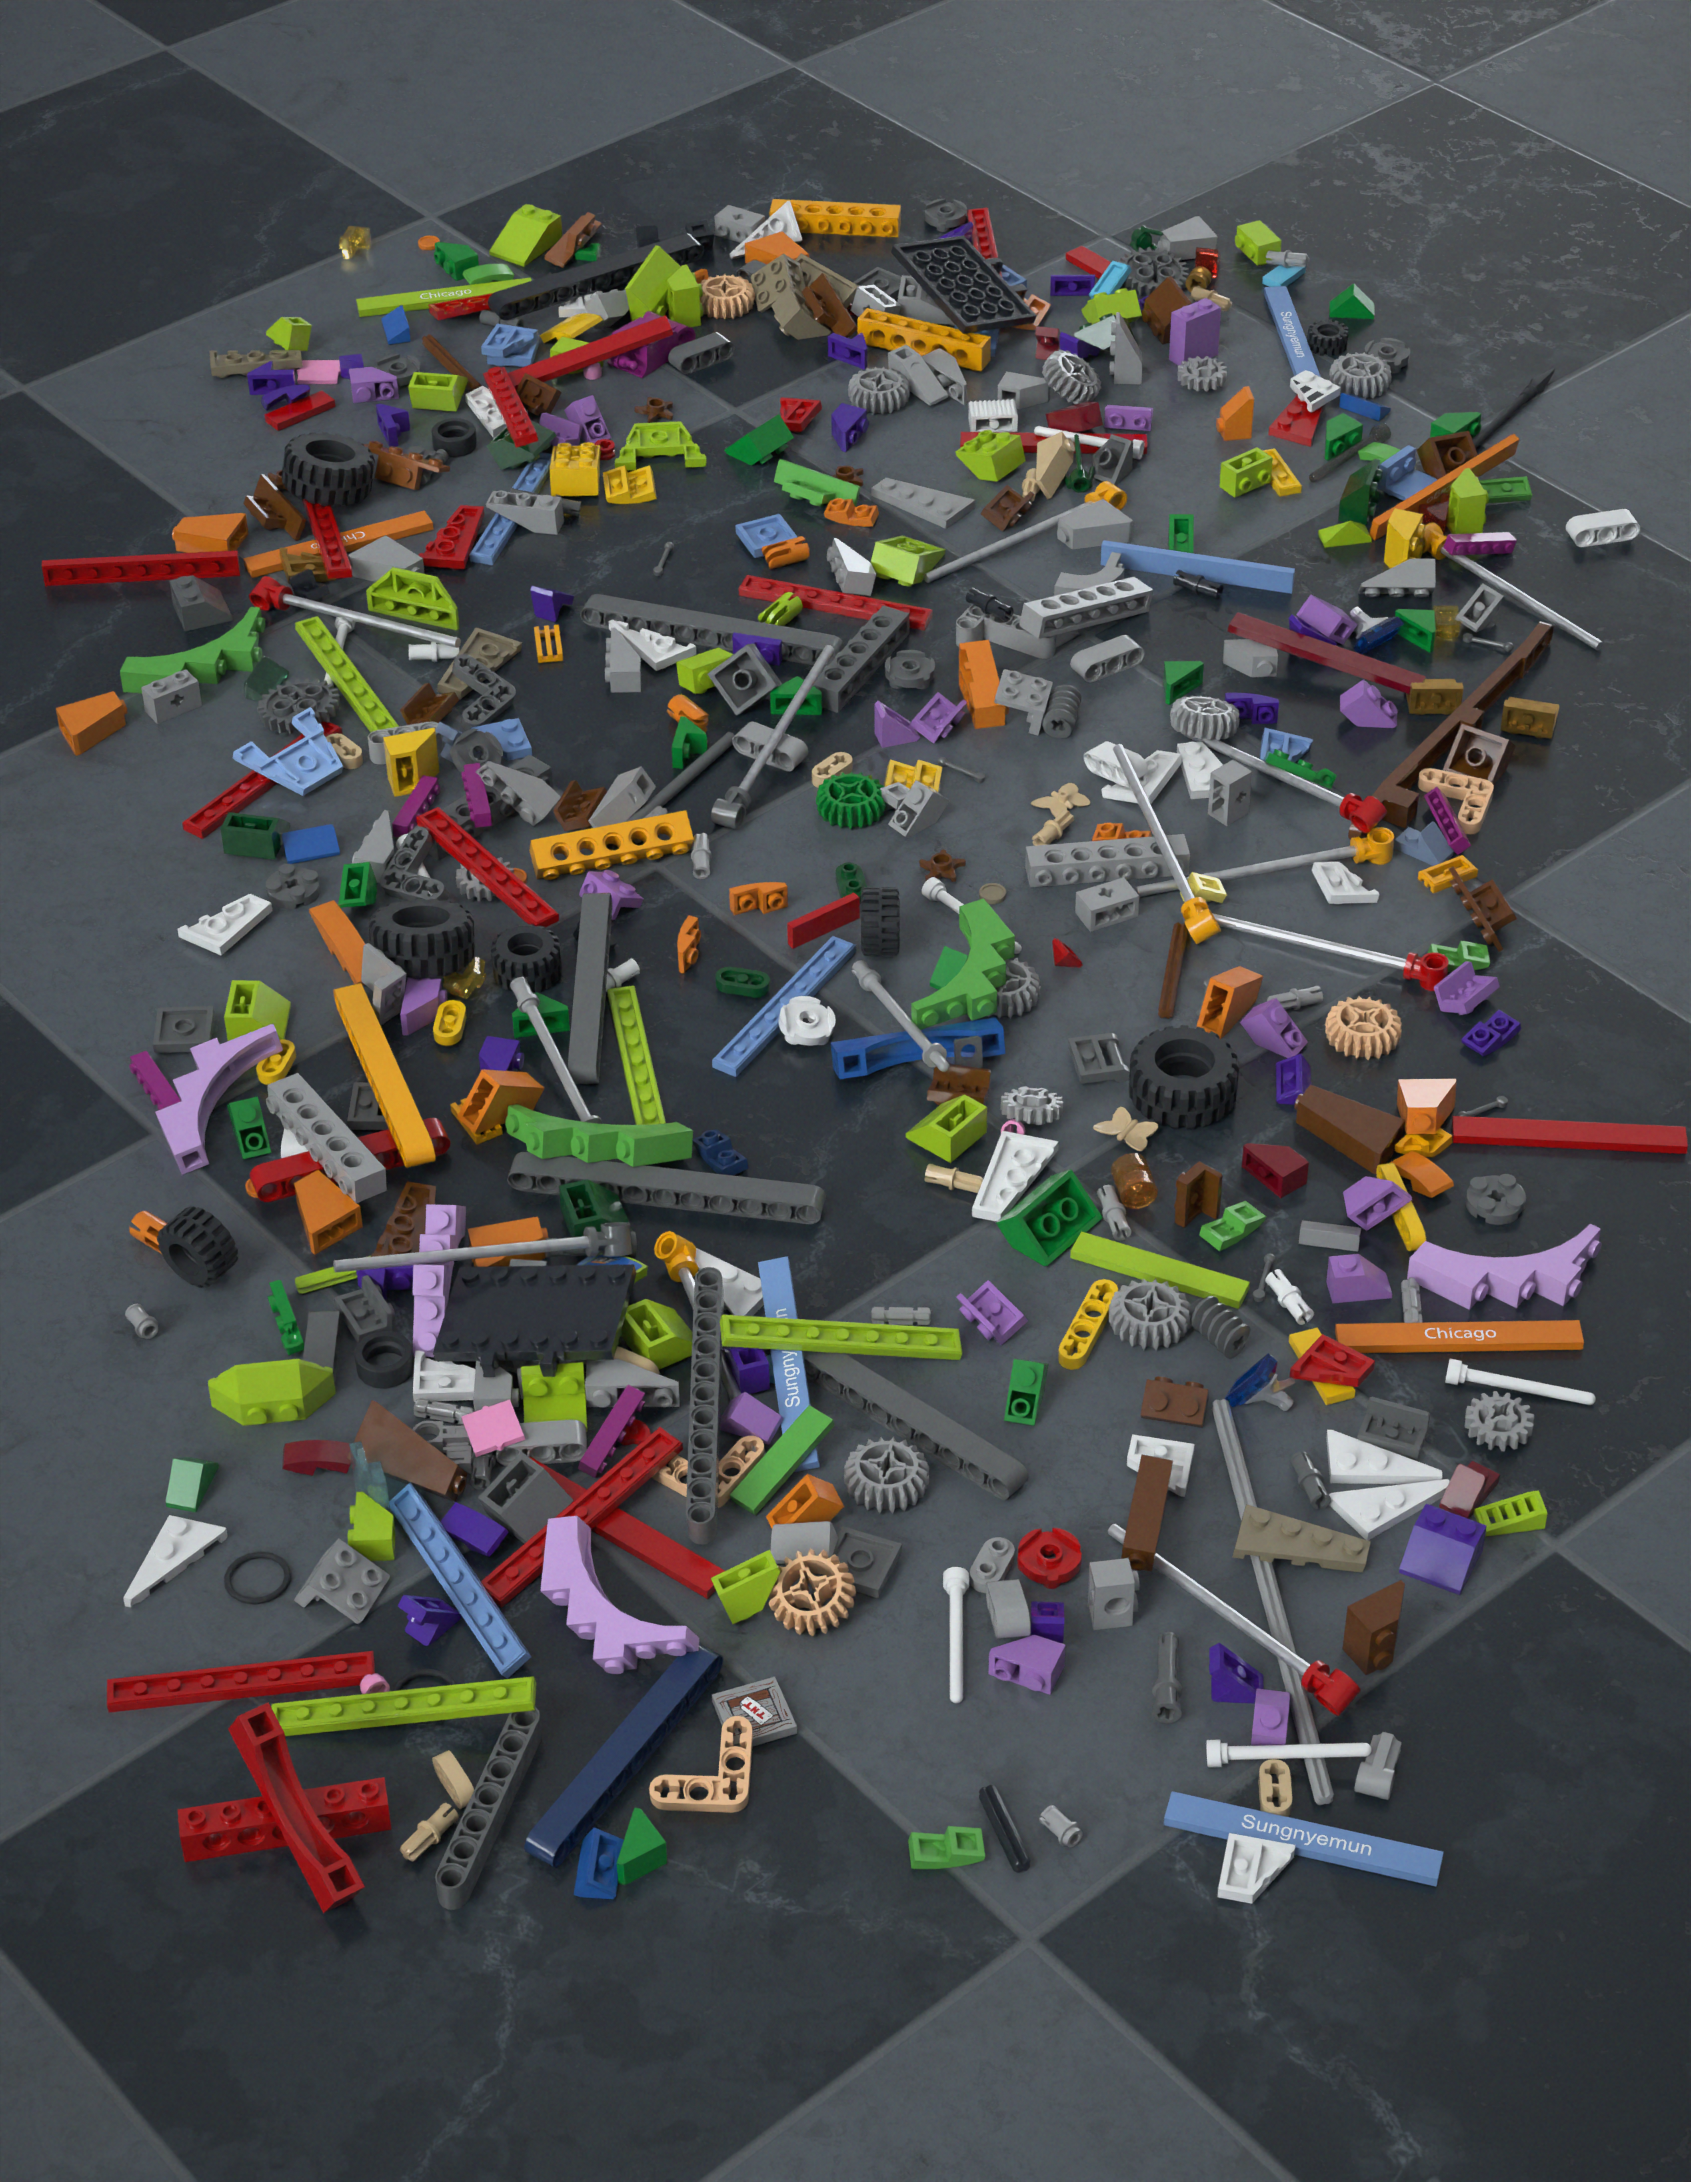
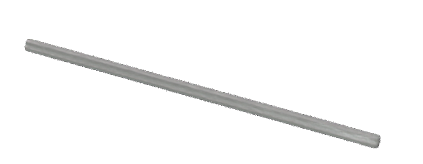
M1226 1399L1215 1400L1212 1403V1411L1242 1520L1246 1504L1254 1507L1257 1506L1229 1402ZM1250 1555L1271 1636L1296 1654L1272 1562L1259 1561V1556ZM1277 1657L1286 1692H1290L1289 1704L1300 1744H1320L1307 1692L1301 1686L1302 1675ZM1304 1758L1315 1802L1318 1805L1330 1804L1333 1801L1334 1793L1324 1758Z

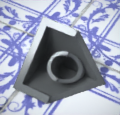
M1111 434L1110 439L1091 456L1092 464L1095 468L1094 479L1102 482L1109 481L1114 485H1117L1132 471L1133 441Z

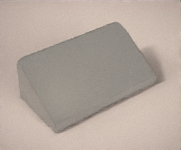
M1302 1220L1299 1244L1358 1251L1361 1228Z
M829 1521L775 1524L771 1535V1553L776 1564H785V1557L790 1558L792 1561L797 1559V1550L803 1556H808L810 1548L814 1550L816 1556L824 1549L827 1551L828 1558L833 1555L838 1536L832 1523Z

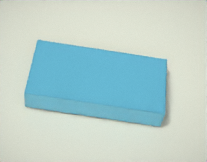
M1112 261L1089 293L1091 299L1094 298L1095 294L1106 292L1107 295L1115 294L1114 292L1120 289L1131 273L1130 265Z
M1279 265L1263 276L1262 284L1269 287L1288 286L1306 273V267L1290 266L1285 268L1283 265Z

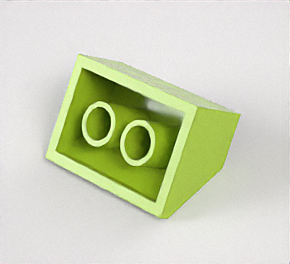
M655 245L625 288L631 321L640 317L643 318L647 311L665 316L669 309L667 280L681 266L660 246Z

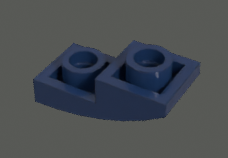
M719 1130L705 1131L701 1136L693 1139L692 1144L697 1152L717 1174L733 1176L749 1169L747 1158L732 1149L731 1139Z

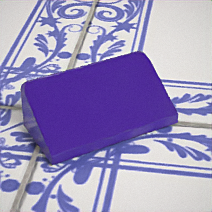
M1051 275L1050 296H1089V293L1095 286V275Z
M1302 1053L1276 1063V1101L1278 1104L1295 1105L1298 1095L1304 1094L1311 1085V1067Z

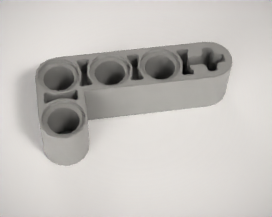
M971 605L956 621V645L958 647L959 643L982 641L985 639L1042 659H1048L1055 655L1056 635L1037 639L1019 626L1021 619L1019 615L1013 614L1011 617L1005 614V616L1010 618L1009 621L1005 622L993 614L987 615L983 613L981 608Z

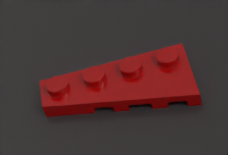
M493 293L428 304L429 313L437 320H443L477 311H489L492 309L488 306V299Z

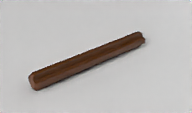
M431 334L422 337V344L452 375L467 377L466 389L469 392L481 387V384Z
M1177 922L1173 926L1158 1008L1160 1018L1166 1017L1170 1019L1174 1013L1188 934L1185 923L1180 924Z

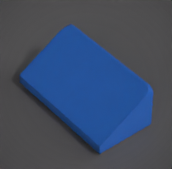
M401 305L381 319L389 345L411 341L409 325Z
M1340 394V408L1373 420L1380 421L1391 411L1390 407L1353 394Z
M333 824L286 832L281 835L288 864L340 855Z
M593 1828L584 1837L574 1889L575 1896L614 1899L616 1897L618 1886L617 1861L624 1842L623 1839L597 1828Z

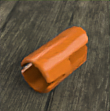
M800 536L763 546L761 550L770 570L807 560L810 556L808 543L802 544V541L806 539Z
M682 694L674 696L669 701L668 707L672 711L667 709V713L678 723L681 716L687 717L705 733L707 732L708 713Z
M149 1211L139 1212L131 1222L140 1231L130 1226V1234L162 1254L158 1247L157 1236L159 1235L158 1232L168 1223Z

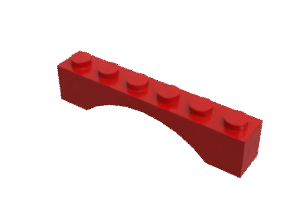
M269 1702L239 1715L228 1730L323 1913L353 1899L365 1886L350 1857L328 1834L311 1807L295 1772L287 1747L285 1733Z

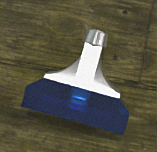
M1355 607L1349 613L1358 624L1353 630L1358 632L1357 641L1353 649L1356 653L1363 655L1395 637L1404 623L1398 616L1392 618H1371L1359 607Z
M1268 1353L1235 1380L1224 1399L1232 1407L1264 1400L1278 1406L1283 1411H1287L1294 1401L1283 1390L1295 1384V1379L1288 1378L1283 1381H1277L1276 1368L1278 1361Z

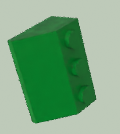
M1072 1169L1050 1176L999 1219L996 1224L1013 1249L1037 1263L1047 1266L1078 1239L1081 1231L1086 1233L1103 1217Z

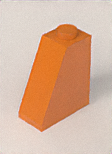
M783 231L745 243V263L757 260L769 264L782 254L787 255L793 260H796L801 253L809 257V253Z
M234 513L182 518L172 532L176 551L186 553L236 551L249 534L246 514Z
M114 691L56 708L59 729L76 756L81 755L126 725L124 715L128 713L124 700H119Z
M1238 966L1211 977L1196 1027L1204 1028L1205 1032L1208 1033L1212 1031L1222 1039L1256 1002L1263 975Z
M482 1069L457 1118L473 1133L479 1134L494 1128L498 1124L505 1123L508 1115V1105L519 1104L533 1110L545 1088L527 1072Z
M1456 1079L1398 1080L1397 1107L1401 1118L1405 1120L1404 1128L1406 1134H1436L1455 1108Z
M319 1170L294 1183L297 1205L311 1252L314 1255L363 1227L360 1205L355 1203L347 1194L345 1195L337 1185Z
M538 1217L469 1228V1247L540 1241L548 1238L546 1227L541 1228ZM545 1252L472 1259L474 1267L509 1266L511 1259L540 1261L545 1258Z

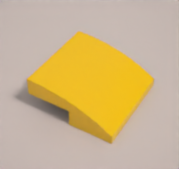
M576 314L539 336L543 343L555 337L557 340L561 337L573 339L603 319L596 314Z
M625 465L603 472L605 494L608 503L632 504L657 499L654 475L650 465L631 472H627Z
M890 759L884 787L900 782L911 789L917 780L938 792L942 767L922 760H917L915 767Z

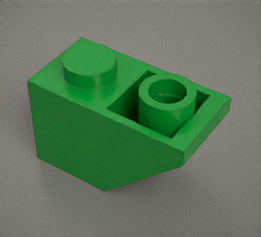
M445 242L435 243L434 260L436 264L440 265L455 281L465 279L463 276L465 270L479 266L478 254L468 245Z
M1479 412L1445 413L1431 423L1430 438L1469 431L1471 438H1474L1481 431L1482 414Z
M1344 413L1328 420L1325 434V460L1329 461L1361 445L1363 424Z
M258 1097L229 1103L227 1108L242 1159L272 1153Z
M1014 1359L1004 1421L1035 1426L1044 1396L1048 1363Z

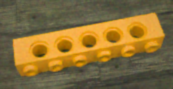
M773 199L769 212L771 216L787 201H790L800 233L898 237L901 226V205Z
M866 308L857 319L858 334L863 333L866 345L870 347L876 346L893 351L908 345L921 356L941 348L955 357L958 366L969 368L972 371H982L990 362V336L977 333L963 334L959 329Z
M685 810L533 839L530 842L529 851L536 879L552 880L561 874L570 873L571 875H577L592 868L603 870L618 863L629 865L644 858L655 860L661 858L664 854L673 853L674 855H681L692 849L694 838L687 811ZM666 834L670 839L664 841L659 839L658 835ZM640 839L644 844L635 845L632 840ZM615 844L619 849L609 850L606 845ZM589 849L593 854L583 855L580 850ZM563 854L567 859L557 860L554 855Z

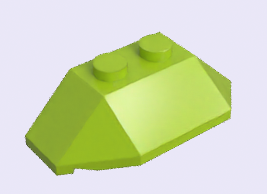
M392 567L366 590L369 611L452 630L459 629L458 608L436 576Z
M301 1359L235 1365L222 1372L217 1378L208 1380L212 1407L243 1426L305 1420L336 1394L333 1368L326 1366L323 1368L316 1363Z

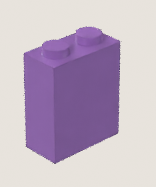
M1205 298L1171 312L1170 361L1176 365H1181L1182 361L1188 362L1189 357L1193 359L1199 356L1201 359H1204L1206 356L1211 358L1218 355L1220 306Z

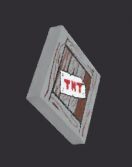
M775 1677L712 1694V1703L722 1726L727 1719L733 1716H742L749 1720L752 1725V1746L797 1734V1725ZM736 1728L733 1733L734 1746L740 1747V1734L742 1733L740 1728Z

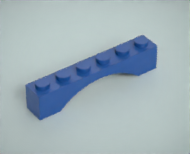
M996 1017L929 1027L921 1030L932 1044L940 1043L946 1049V1057H954V1040L979 1036L982 1039V1057L1006 1054L1003 1026ZM907 1031L831 1042L833 1069L839 1079L865 1076L892 1065L921 1060L923 1050ZM972 1044L965 1045L961 1050L962 1057H973L975 1054V1047Z

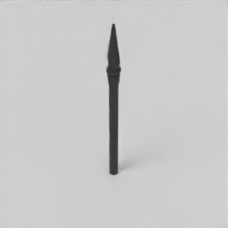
M1551 369L1531 379L1529 385L1520 393V396L1472 439L1475 449L1524 403L1535 397L1537 393L1543 392L1555 369Z

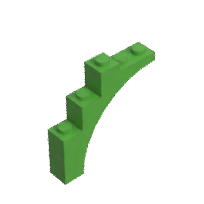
M250 607L244 618L233 629L203 646L165 656L127 657L120 670L123 692L142 693L141 687L185 669L199 683L218 684L226 670L254 672L257 663L261 662L262 649L258 647L260 633H263L265 630V619L261 617L260 607Z
M984 898L959 906V928L967 939L970 948L968 959L960 972L946 986L932 995L911 1003V1020L920 1030L966 1014L973 1021L997 1012V990L995 988L1006 985V963L1004 960L1015 956V935Z
M519 1104L508 1105V1115L505 1120L507 1133L526 1143L527 1151L541 1159L573 1155L586 1163L619 1159L632 1167L692 1158L693 1130L678 1122L652 1125L588 1123L549 1116Z

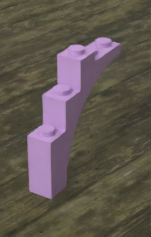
M273 1024L223 1044H219L217 1038L190 1048L198 1070L173 1079L181 1102L155 1112L182 1175L209 1164L205 1151V1131L212 1110L227 1088L245 1071L260 1061L283 1051Z
M426 1205L425 1234H420L419 1252L457 1249L461 1239L465 1236L466 1206ZM454 1261L413 1266V1356H415V1351L425 1352V1357H434L433 1350L448 1306Z
M1590 1224L1576 1237L1560 1246L1540 1253L1519 1257L1493 1258L1467 1255L1447 1250L1425 1241L1410 1257L1407 1279L1409 1277L1415 1278V1282H1418L1420 1286L1469 1310L1477 1301H1482L1486 1294L1517 1308L1524 1299L1528 1300L1533 1292L1564 1306L1571 1297L1575 1298L1579 1294L1583 1284L1580 1281L1581 1273L1585 1269L1587 1261L1590 1258H1595L1601 1249L1602 1243L1599 1242L1601 1229Z
M578 1516L548 1519L541 1592L556 1605H568L566 1625L582 1639H595L593 1660L607 1673L621 1674L624 1670L637 1669L638 1657L651 1659L658 1654L683 1656L686 1652L699 1650V1637L687 1626H662L648 1623L618 1610L604 1594L595 1574L591 1555V1528Z

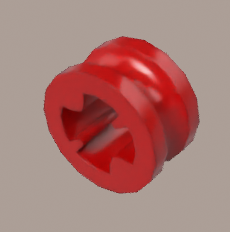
M601 439L595 442V445H600V460H610L615 457V443L612 440Z

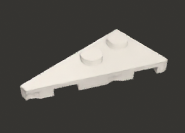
M787 201L751 233L748 238L740 243L729 254L730 258L735 259L745 256V243L781 231L794 242L801 243L802 237L791 202Z
M614 620L609 621V630L611 631V628H616L638 655L656 671L696 655V646L690 643L685 647L676 644L675 638L662 636L659 633L644 628L637 632L629 629L628 623Z
M696 1248L695 1260L698 1270L705 1267H714L722 1274L724 1310L728 1309L732 1315L753 1316L764 1305L760 1278Z
M1327 1430L1326 1440L1330 1483L1410 1484L1442 1480V1470L1337 1431Z
M1443 1479L1334 1492L1329 1494L1331 1497L1329 1506L1365 1540H1370L1424 1508L1425 1504L1431 1505L1441 1499L1450 1481Z
M169 1515L123 1598L125 1606L132 1607L134 1604L150 1596L149 1590L162 1580L167 1583L180 1574L190 1563L203 1557L204 1549L216 1540L221 1543L225 1541L228 1536L226 1528Z

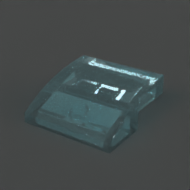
M362 1441L349 1444L356 1491L364 1492L390 1512L387 1483L381 1462L367 1463Z

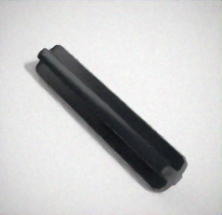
M994 1785L982 1787L979 1790V1799L1013 1871L1016 1873H1020L1023 1870L1027 1871L1030 1868L1031 1859L997 1788Z

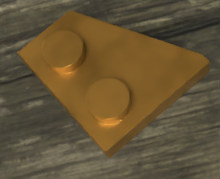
M280 548L279 556L288 584H291L289 581L291 576L306 569L312 570L316 582L336 581V578H327L321 556H315L306 552H302L301 556L288 554V548Z

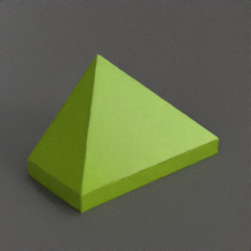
M1353 521L1318 530V535L1325 548L1369 543L1372 540L1366 526Z

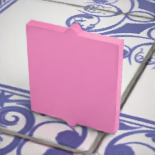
M302 360L303 367L297 370L298 384H338V378L341 375L339 360Z
M510 1399L490 1407L484 1406L481 1410L461 1417L476 1457L495 1450L502 1451L506 1446L525 1440Z

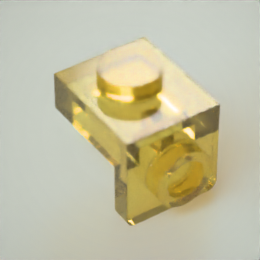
M348 226L344 235L339 240V247L342 249L343 258L352 259L358 248L370 249L371 236L369 228Z
M1433 606L1432 610L1435 612V637L1443 639L1458 637L1461 628V621L1455 620L1459 614L1458 606Z
M475 956L462 975L453 972L451 975L445 976L443 987L451 994L459 995L467 1000L475 987L480 988L485 981V961Z

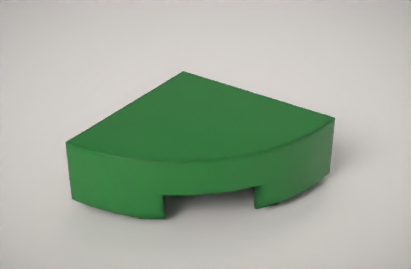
M592 243L588 248H579L575 252V260L597 261L601 252V244Z

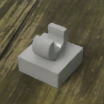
M900 782L880 788L882 798L887 803L885 809L895 808L897 811L910 789Z

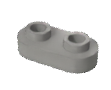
M995 1537L984 1543L970 1568V1584L976 1591L986 1593V1582L1004 1581L1014 1562L1015 1554L1014 1545L1009 1540Z

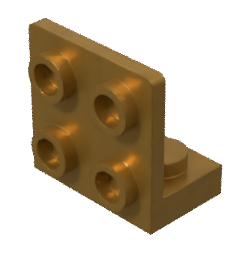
M1425 679L1424 683H1411L1410 694L1406 693L1409 714H1452L1462 704L1463 684L1456 683L1455 679Z
M1509 697L1504 702L1500 730L1513 734L1520 733L1538 738L1552 739L1559 705Z

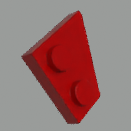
M780 398L781 418L792 432L803 431L822 409L821 400Z
M1322 1334L1290 1368V1377L1299 1380L1358 1387L1374 1370L1375 1360Z

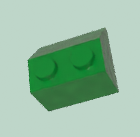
M778 414L746 434L724 451L726 454L751 466L758 461L763 464L773 457L771 454L773 451L779 454L789 447L787 442L794 437Z

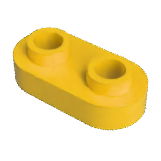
M450 1000L443 1002L438 1007L433 1026L434 1039L438 1044L451 1046L461 1040L467 1018L466 1007L462 1002Z
M281 1039L280 1043L283 1051L258 1063L256 1071L261 1083L269 1085L286 1077L296 1059L293 1042Z

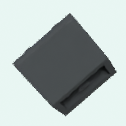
M522 1451L478 1497L486 1514L524 1544L548 1524V1519L555 1518L574 1501L543 1467Z

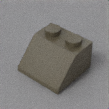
M790 286L771 305L775 312L774 317L781 325L779 327L780 330L787 336L792 335L799 340L826 336L831 333L829 326L825 323L821 325L813 318L814 312L806 306V299Z

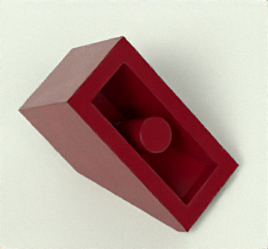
M1082 402L1046 413L1048 428L1074 433L1103 425L1098 402Z
M1253 1143L1243 1145L1242 1167L1280 1198L1307 1184L1309 1162L1291 1147Z

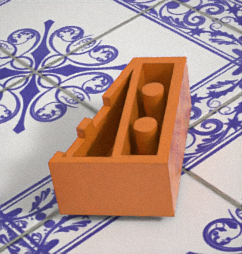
M989 640L959 643V687L964 700L967 702L966 706L975 729L1005 725V715L1009 714V707L994 702L1000 681Z

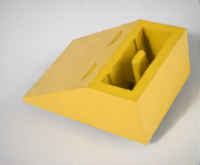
M586 442L578 446H571L570 443H560L557 446H553L550 464L551 496L599 495L600 445Z

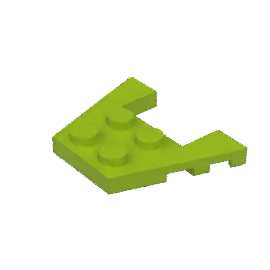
M681 421L634 424L626 439L625 447L621 448L619 458L615 459V468L625 465L627 470H636V456L651 458L654 455L673 457L677 454H684L685 468L707 466L705 454L700 453V447L693 443L692 436Z

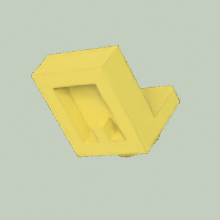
M1192 872L1187 879L1195 897H1201L1207 902L1223 903L1227 896L1218 878Z

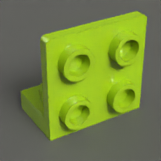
M583 1362L559 1364L555 1377H543L540 1365L522 1366L524 1423L578 1420L585 1424L587 1432Z

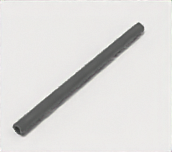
M727 732L626 822L643 819L657 806L663 807L733 745L732 739L735 735ZM615 844L606 845L609 850H614L617 847Z

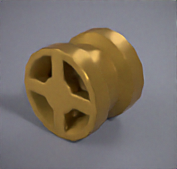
M1195 267L1185 283L1189 292H1192L1195 286L1206 289L1212 280L1210 271L1205 267Z

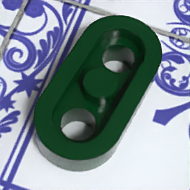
M851 862L838 866L836 868V884L840 897L843 898L855 893L860 897L861 904V892L864 887H867L861 867Z
M724 967L719 969L715 975L716 987L724 993L759 998L766 995L770 990V978L762 971Z

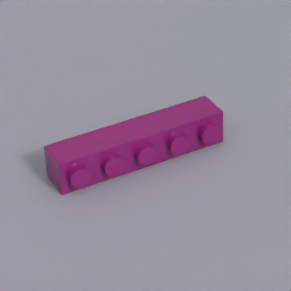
M1509 532L1448 534L1443 548L1450 555L1512 553L1517 539Z
M480 763L464 765V772H461L462 781H465L463 785L464 791H466L470 819L474 821L475 828L492 826L485 784L476 773L481 767Z
M424 775L421 777L392 823L393 837L399 838L404 834H408L417 826L416 817L428 812V808L433 804L434 798L440 793L438 778Z
M1438 787L1425 794L1424 797L1449 846L1457 855L1470 847L1471 844L1446 795Z
M147 1051L130 1056L131 1064H129L131 1073L136 1074L138 1083L143 1085L145 1093L150 1095L153 1105H157L158 1110L181 1102Z
M629 1384L627 1385L581 1458L578 1466L579 1470L594 1478L598 1473H603L607 1466L605 1461L608 1457H613L617 1449L615 1445L617 1442L621 1443L626 1435L625 1429L627 1426H632L636 1419L635 1413L637 1411L640 1412L644 1407L645 1401L643 1399L645 1393Z

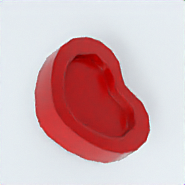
M635 1419L632 1426H627L625 1429L626 1435L620 1444L639 1445L651 1435L650 1429L645 1423Z

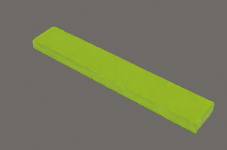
M1082 1231L1070 1253V1258L1141 1280L1144 1278L1148 1282H1153L1156 1278L1160 1284L1168 1281L1170 1287L1178 1286L1179 1291L1204 1299L1209 1296H1216L1219 1303H1224L1237 1309L1240 1308L1250 1287L1249 1281Z

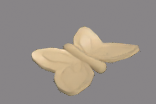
M1073 783L1065 784L1058 790V793L1053 791L1051 793L1052 797L1046 796L1031 802V805L1036 807L1050 808L1055 818L1064 810H1067V808L1072 809L1073 806L1083 807L1090 805V800L1085 795L1078 793V787Z
M1119 1107L1113 1114L1112 1121L1097 1123L1093 1126V1129L1108 1135L1118 1134L1117 1139L1119 1141L1125 1139L1130 1147L1143 1151L1148 1143L1146 1138L1156 1132L1158 1124L1155 1122L1138 1123L1137 1119L1131 1121L1128 1111L1124 1107Z

